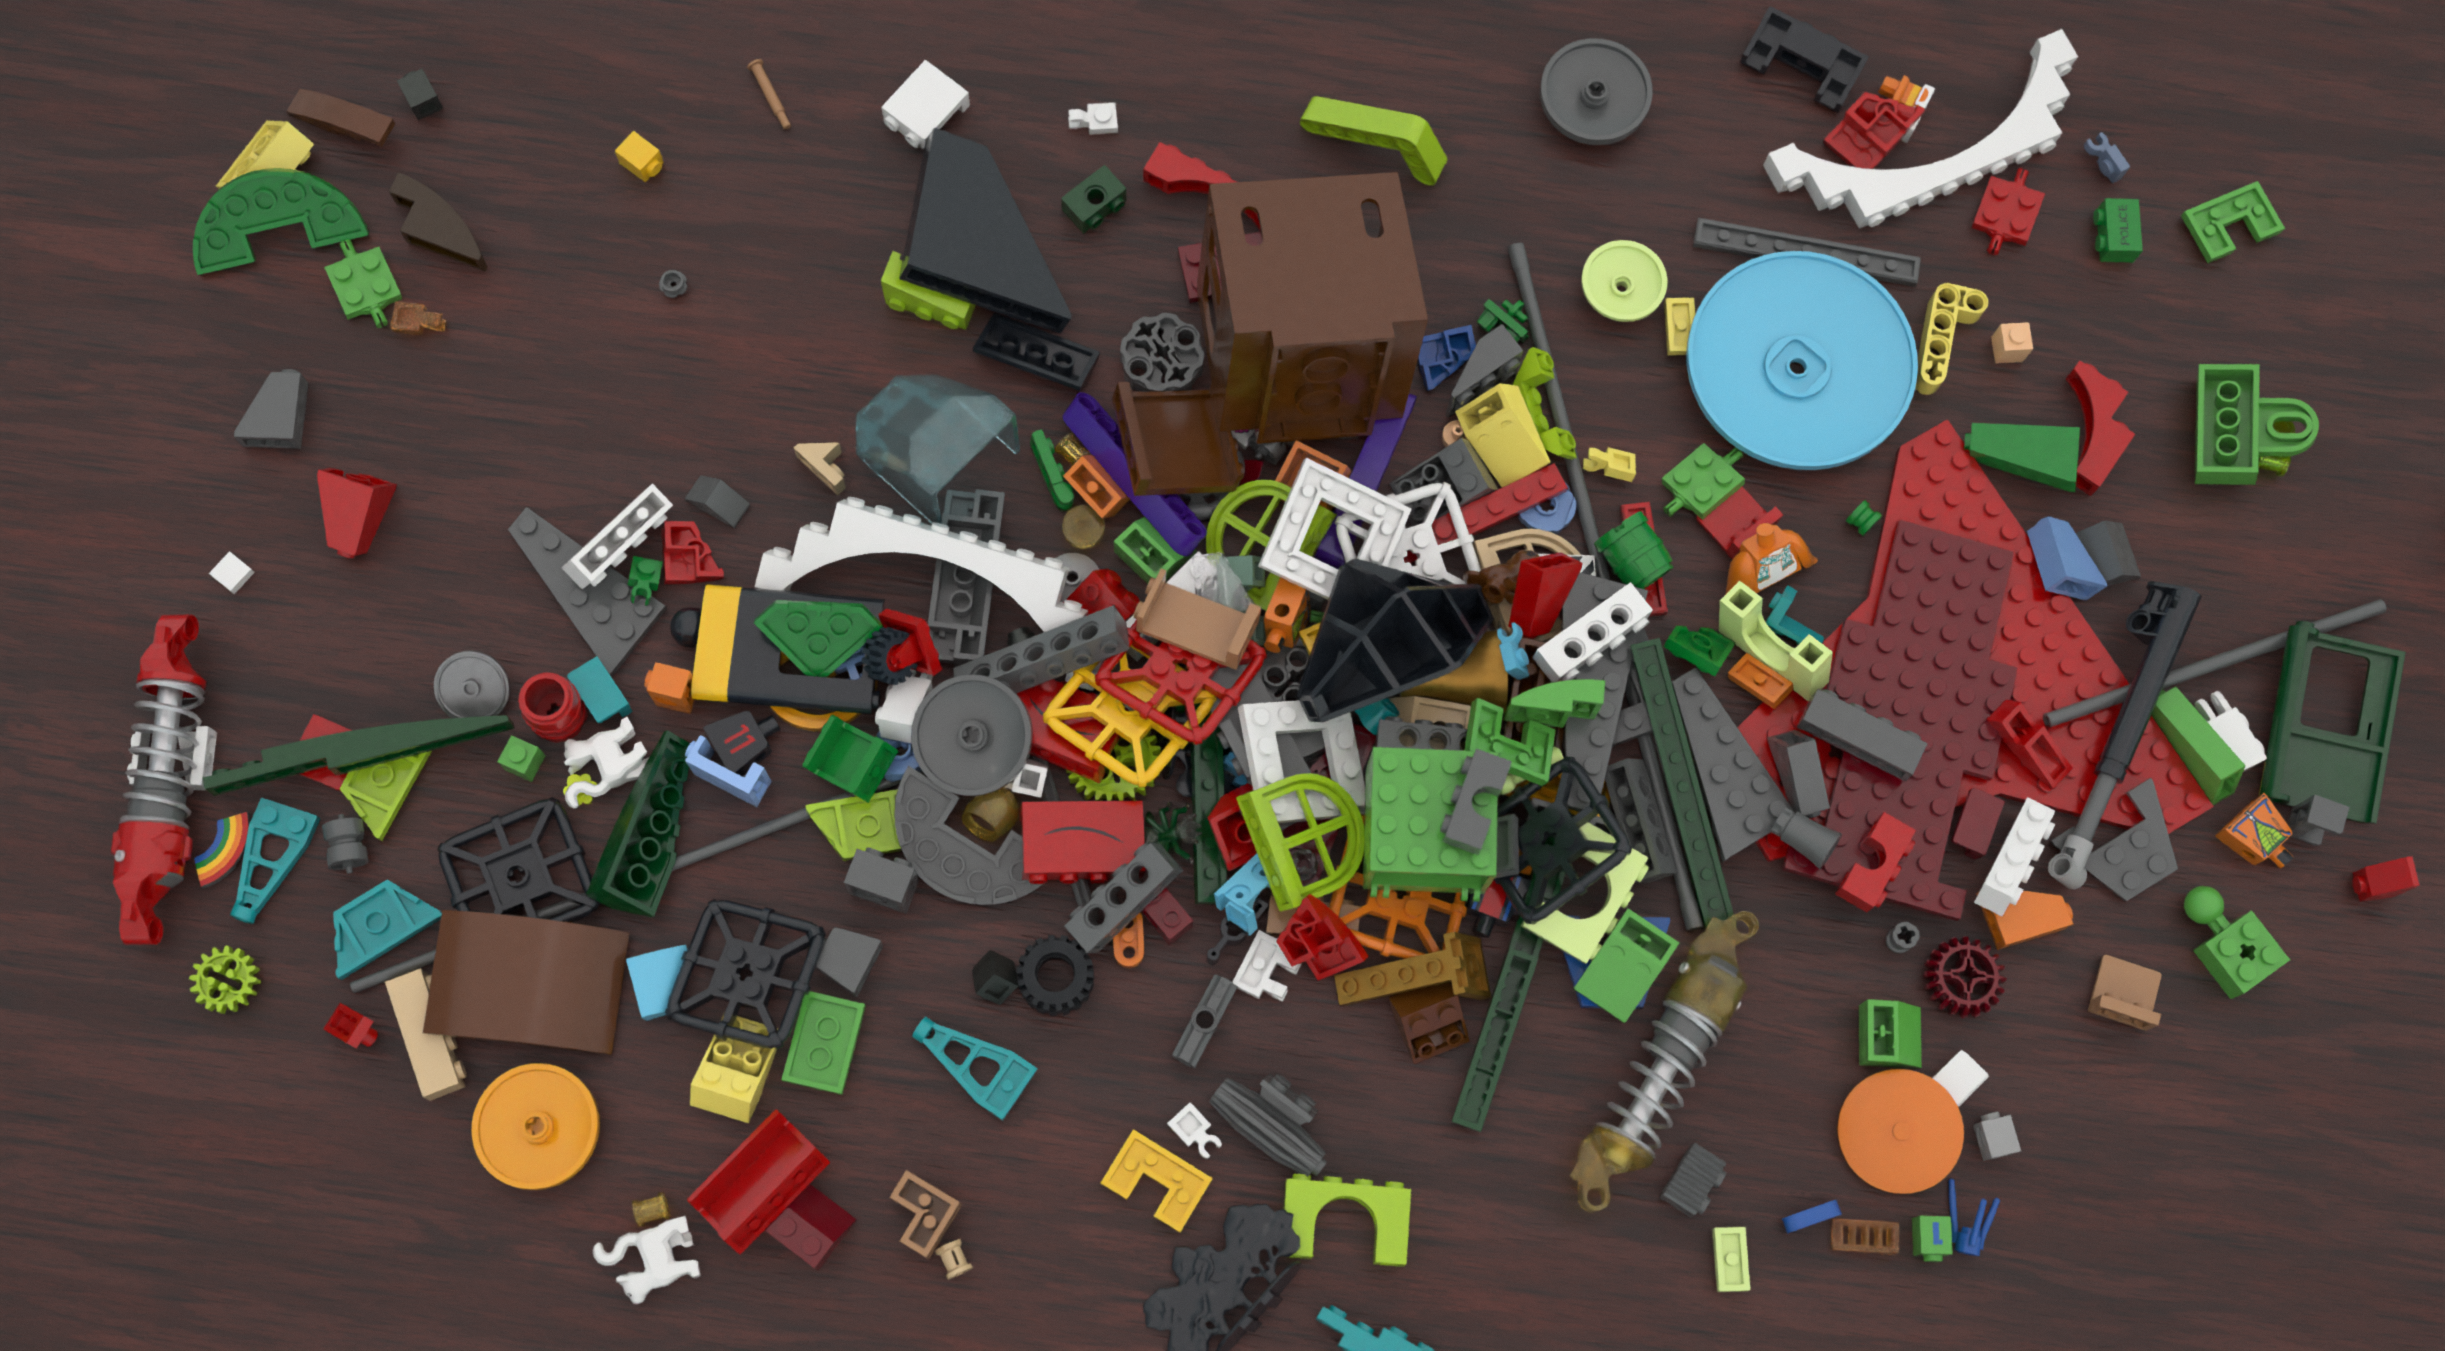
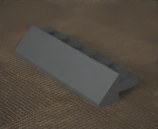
M976 489L975 493L947 490L941 524L950 527L949 531L960 534L961 531L973 533L978 536L977 540L988 543L989 540L999 541L1005 492ZM937 558L928 617L930 636L934 647L939 653L938 659L940 663L954 664V667L984 656L993 583L969 569Z

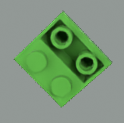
M1146 517L1133 522L1114 540V553L1147 584L1152 577L1156 579L1160 569L1166 570L1167 581L1197 552L1195 549L1190 556L1186 557L1176 553Z
M1867 999L1859 1005V1066L1921 1069V1007L1900 1001Z

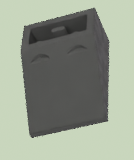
M1503 324L1479 339L1451 394L1445 414L1447 418L1499 383L1506 384L1517 375L1516 371L1520 365L1523 350Z
M1460 438L1389 483L1395 495L1429 484H1442L1446 482L1451 485L1450 488L1456 495L1460 508L1498 490L1483 460L1470 442L1463 438ZM1436 495L1405 504V506L1411 508L1408 519L1412 527L1423 523ZM1445 499L1435 519L1449 513Z

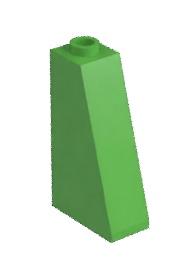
M2177 687L2167 692L2162 690L2151 716L2212 805H2215L2235 793L2246 765Z

